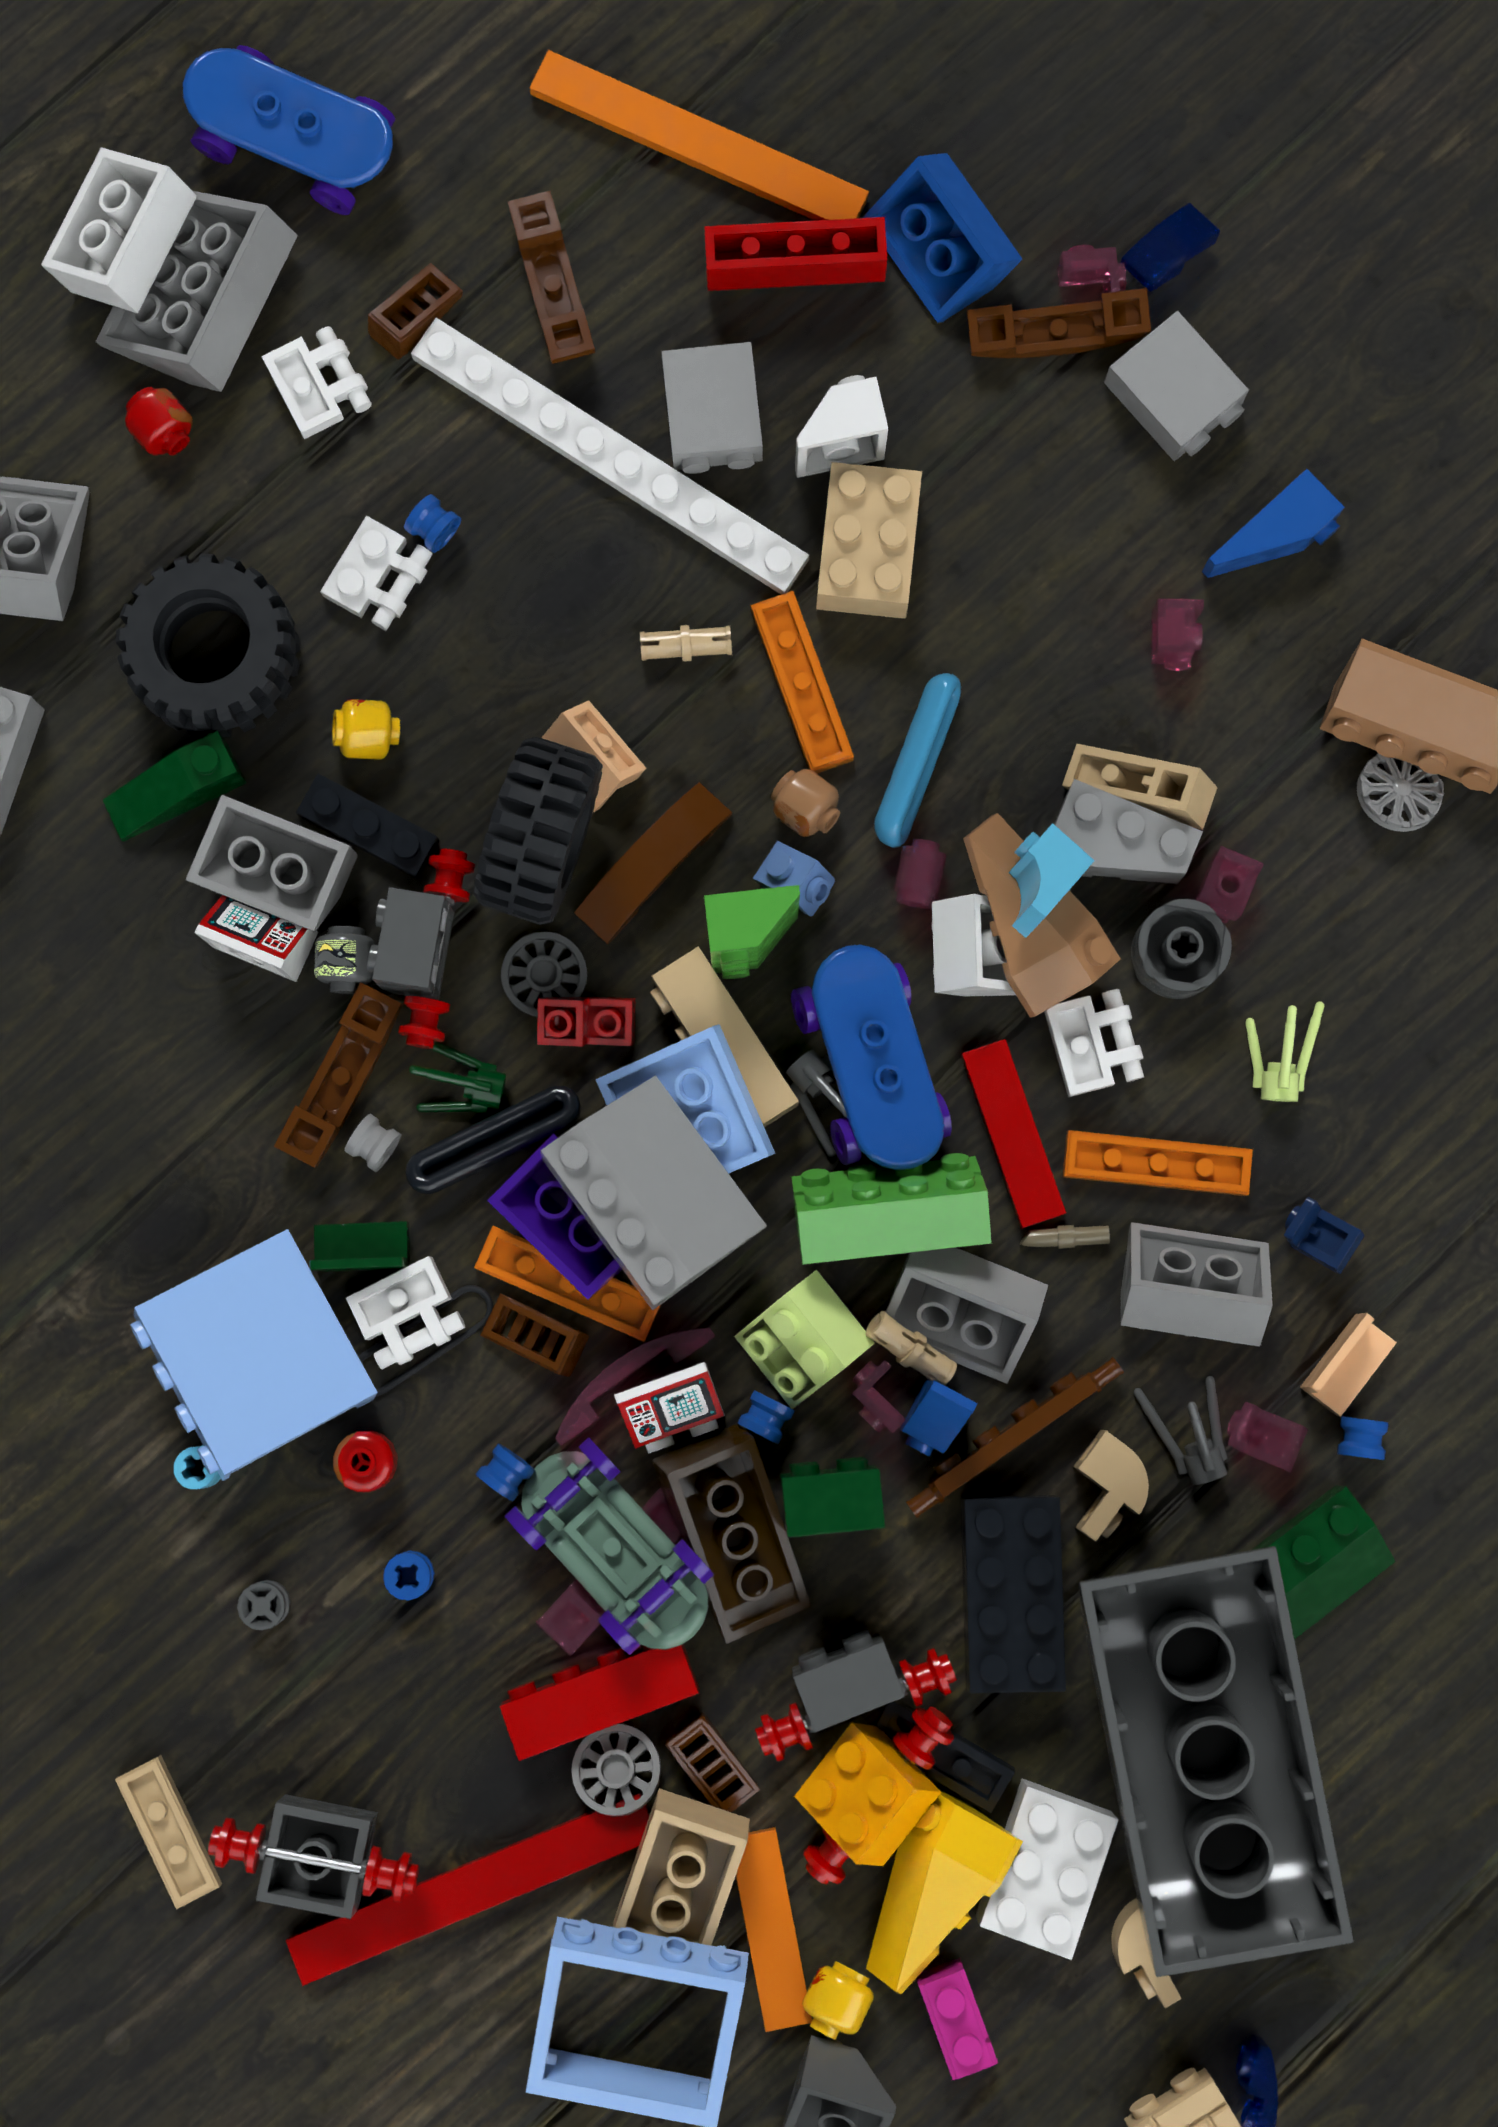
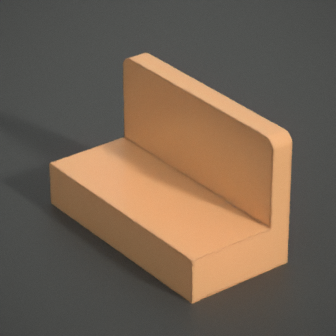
M589 700L562 712L542 737L543 739L595 755L603 766L602 777L593 812L599 810L617 789L637 780L646 770L643 763Z
M1368 1313L1354 1315L1300 1386L1301 1389L1336 1416H1342L1397 1343L1372 1324L1374 1318Z

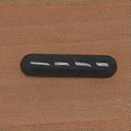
M557 1085L506 1108L417 1152L407 1163L405 1171L407 1181L414 1190L422 1194H433L551 1137L553 1133L557 1134L571 1127L580 1116L581 1104L579 1097L572 1089Z

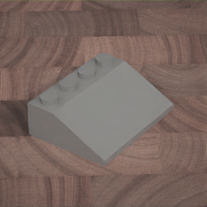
M193 191L197 197L139 312L135 313L113 306L96 343L101 347L188 384L222 392L298 235L267 205Z
M0 476V614L57 621L64 620L75 587L90 495L89 487Z
M656 1075L579 1122L540 1150L541 1159L652 1311L767 1227Z

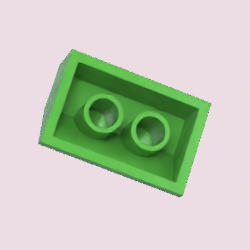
M799 885L704 895L711 965L716 973L722 972L723 979L743 978L750 975L749 969H757L798 919Z

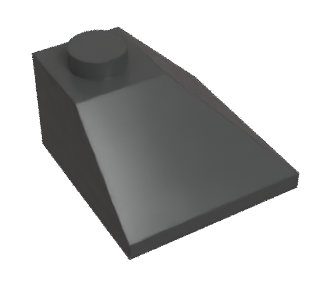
M811 2035L800 2063L782 2127H890L895 2116L896 2105L858 2049L843 2045L840 2041L832 2038H820Z

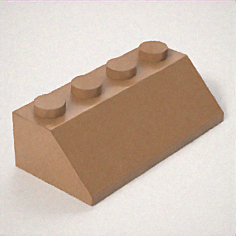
M1361 639L1333 687L1320 729L1333 734L1340 740L1352 741L1376 750L1382 756L1406 761L1420 767V769L1427 773L1439 774L1458 781L1469 789L1491 794L1498 785V690Z

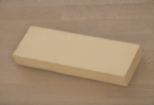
M160 1755L115 1779L175 1908L178 1909L219 1888L222 1882L162 1756Z

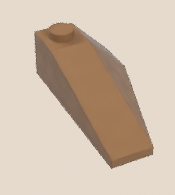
M998 813L990 816L963 838L979 891L987 895L994 921L989 922L993 937H1000L1007 962L1002 963L1006 980L1030 1018L1041 1014L1090 986L1121 959L1097 919L1070 890L1025 938L1012 926L1020 911L1021 894L1016 879L1009 874V871L1021 859L1014 852L1024 841Z

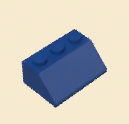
M948 153L918 156L863 217H885L887 252L937 323L947 320L993 290L1023 260Z

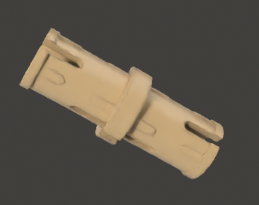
M682 625L680 630L640 632L642 661H646V659L682 657L683 661H692L691 656L732 655L730 626L689 629V625Z
M881 1311L880 1314L878 1313L869 1323L866 1329V1336L894 1354L896 1362L907 1368L910 1366L926 1376L927 1379L935 1380L942 1385H946L951 1380L956 1371L957 1363L928 1344L927 1338L918 1331L911 1332L884 1311Z

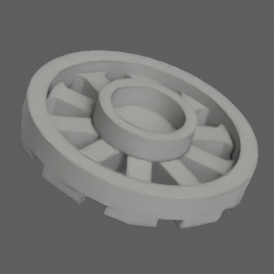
M1378 753L1367 762L1358 777V799L1365 813L1380 826L1393 831H1414L1427 825L1441 807L1444 796V784L1438 775L1427 773L1416 765L1413 766L1419 770L1410 775L1413 764L1397 758L1385 757ZM1395 761H1401L1400 771ZM1382 764L1386 772L1377 767V765ZM1367 777H1371L1379 783H1371L1367 780ZM1425 777H1426V778L1428 779V781L1430 782V783H1418V782H1420L1422 779H1424ZM1369 795H1379L1380 799L1377 801L1370 800ZM1423 795H1432L1433 801ZM1417 806L1424 810L1426 814H1420ZM1383 808L1391 809V814L1389 816L1382 814ZM1405 810L1409 821H1404L1401 817L1402 811Z
M616 1724L586 1736L578 1746L572 1762V1779L579 1797L593 1810L608 1816L630 1815L643 1808L656 1794L661 1777V1759L653 1742L640 1730L624 1724ZM612 1733L619 1734L617 1749H613L609 1739ZM633 1736L638 1738V1744L627 1754L629 1739ZM595 1740L601 1743L604 1750L602 1756L591 1748ZM644 1752L650 1753V1761L634 1763ZM584 1759H589L596 1763L597 1766L596 1768L583 1769L581 1763ZM653 1773L651 1782L648 1783L635 1776V1774ZM586 1779H599L589 1790L584 1788L583 1782ZM628 1784L643 1791V1795L638 1800L634 1799ZM608 1787L605 1802L602 1805L596 1803V1797ZM618 1789H620L625 1801L624 1807L620 1808L615 1807Z

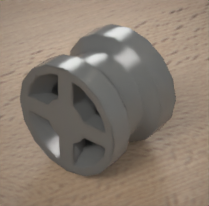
M260 1581L247 1587L239 1597L237 1606L239 1617L245 1625L252 1629L261 1631L270 1629L285 1620L290 1612L291 1600L286 1588L277 1581Z

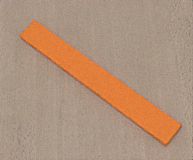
M547 51L530 86V94L536 98L814 221L859 218L868 200L869 191L553 51Z

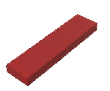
M1006 1039L962 1053L961 1057L1021 1229L1066 1214Z

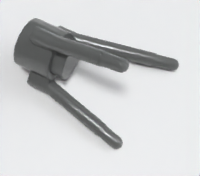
M812 1049L795 1061L786 1071V1074L793 1081L789 1087L803 1108L828 1157H834L836 1154L835 1149L807 1093L813 1098L823 1093L846 1118L847 1115L841 1097L830 1086L834 1082L831 1076L834 1078L835 1076L829 1057L825 1056L821 1059Z
M1208 1376L1205 1381L1212 1440L1211 1438H1206L1196 1403L1189 1402L1187 1408L1196 1442L1184 1447L1186 1455H1183L1144 1392L1140 1388H1136L1134 1396L1173 1457L1179 1475L1188 1473L1192 1485L1211 1482L1227 1475L1224 1460L1228 1459L1223 1445L1215 1380L1212 1376Z

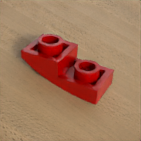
M538 998L537 1045L583 1047L586 1044L632 1046L635 1044L636 998Z

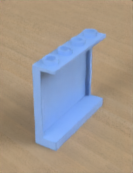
M288 1229L134 1307L136 1322L130 1324V1327L142 1349L151 1347L159 1362L152 1366L164 1391L173 1388L181 1403L174 1407L181 1424L187 1433L195 1429L203 1444L202 1447L197 1449L202 1463L210 1475L217 1471L222 1481L228 1479L231 1473L353 1407L359 1408L374 1400L378 1393Z

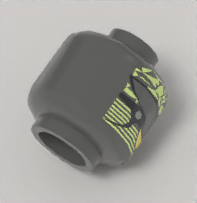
M352 926L328 927L327 934L318 937L315 943V977L322 983L330 984V993L355 994L360 982L368 984L373 980V973L367 971V962L371 945H375V942L372 938L365 935L364 928Z

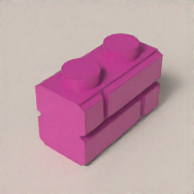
M955 1959L921 1972L917 1977V1982L952 2080L960 2079L997 2064L995 2052L961 1959Z

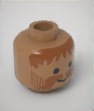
M802 769L797 773L793 770L789 771L777 783L771 794V800L774 801L773 812L776 818L802 837L812 836L819 830L827 833L840 816V811L836 808L839 801L838 790L810 769Z

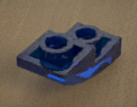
M1188 203L1139 240L1122 257L1120 264L1151 292L1178 276L1187 260L1214 245L1221 231L1191 203Z
M1252 2035L1249 2047H1242L1236 2063V2075L1240 2076L1239 2083L1247 2094L1254 2096L1253 2101L1248 2099L1244 2104L1240 2125L1241 2127H1276L1278 2089L1271 2049L1262 2037Z

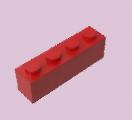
M885 217L704 226L708 291L885 282L887 268Z
M684 1644L670 1649H651L643 1646V1649L635 1651L631 1655H625L624 1649L618 1648L596 1657L598 1666L581 1672L579 1664L553 1673V1683L536 1688L534 1681L508 1690L507 1693L510 1699L503 1701L499 1707L518 1761L698 1694L699 1685Z

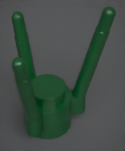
M434 1042V1047L431 1050L478 1072L469 1070L466 1077L412 1065L409 1068L411 1074L465 1087L463 1097L472 1099V1101L419 1103L416 1106L418 1112H475L486 1115L488 1107L500 1108L507 1074L496 1072L497 1065L481 1062L440 1042Z

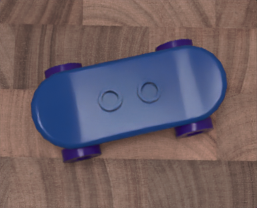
M239 45L236 49L218 48L207 51L196 58L186 71L183 81V99L190 116L199 125L191 138V143L199 152L222 164H231L237 152L235 146L237 145L316 179L310 190L311 197L330 211L341 215H349L356 199L345 188L352 187L355 189V187L372 180L383 170L390 159L393 149V133L391 128L395 122V117L385 106L370 98L358 96L355 99L280 68L261 52L244 45Z
M864 945L845 946L832 952L821 963L814 976L812 989L809 986L793 989L791 993L794 1017L801 1032L807 1034L821 1029L847 1118L843 1117L831 1122L833 1146L843 1165L859 1162L862 1151L871 1161L884 1168L894 1170L913 1169L928 1162L938 1152L943 1138L951 1135L950 1113L942 1095L935 1092L909 1008L911 1004V988L904 968L898 962L892 963L886 955L875 948Z

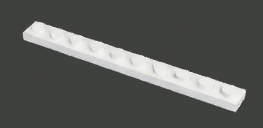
M438 318L434 319L411 352L413 360L779 594L789 591L809 561V554Z

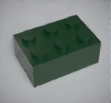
M864 1457L836 1459V1468L820 1470L817 1461L789 1464L790 1473L780 1474L785 1527L788 1538L885 1528L880 1470L874 1465H868V1459Z

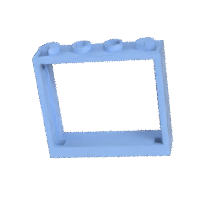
M557 1917L550 1946L526 2093L703 2127H717L745 1986L749 1953L726 1949V1946H710L689 1942L675 1936L663 1937L642 1933L628 1927L615 1928L590 1923L584 1919L578 1921ZM564 1961L727 1992L711 2079L549 2048Z

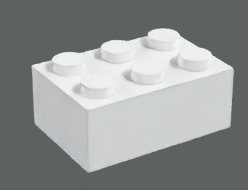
M101 148L41 265L71 293L138 313L197 195L169 166Z
M1021 1779L1005 1829L1021 1839L1023 1843L1000 1887L990 1897L983 1895L975 1915L980 1927L1072 1960L1118 1823V1818L1110 1810Z

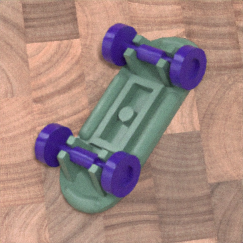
M589 1437L578 1446L583 1453L564 1451L551 1455L535 1467L536 1471L531 1478L526 1480L522 1490L521 1506L523 1513L514 1506L505 1515L517 1532L536 1551L544 1544L551 1550L603 1608L605 1613L597 1620L629 1655L640 1645L651 1649H670L680 1646L694 1637L703 1625L708 1612V1591L705 1583L715 1575L712 1570L683 1539L675 1545L614 1479L621 1471Z

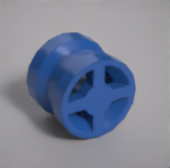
M430 494L423 498L411 511L406 519L404 529L413 536L419 535L424 539L425 547L435 553L442 549L454 536L460 526L461 517L455 512H446L441 507V501Z
M754 1390L750 1397L752 1405L748 1413L741 1415L737 1424L779 1444L782 1438L781 1428L785 1421L792 1418L795 1410Z
M1341 1417L1340 1426L1344 1430V1439L1338 1444L1337 1454L1385 1460L1386 1450L1382 1447V1437L1388 1432V1422Z
M498 1443L492 1451L493 1459L487 1466H481L476 1475L489 1487L513 1502L519 1494L518 1486L523 1479L531 1478L536 1470L515 1453Z
M410 1550L396 1555L389 1560L384 1569L383 1580L386 1589L392 1596L400 1600L418 1598L429 1590L434 1581L435 1571L433 1563L426 1555L419 1551Z

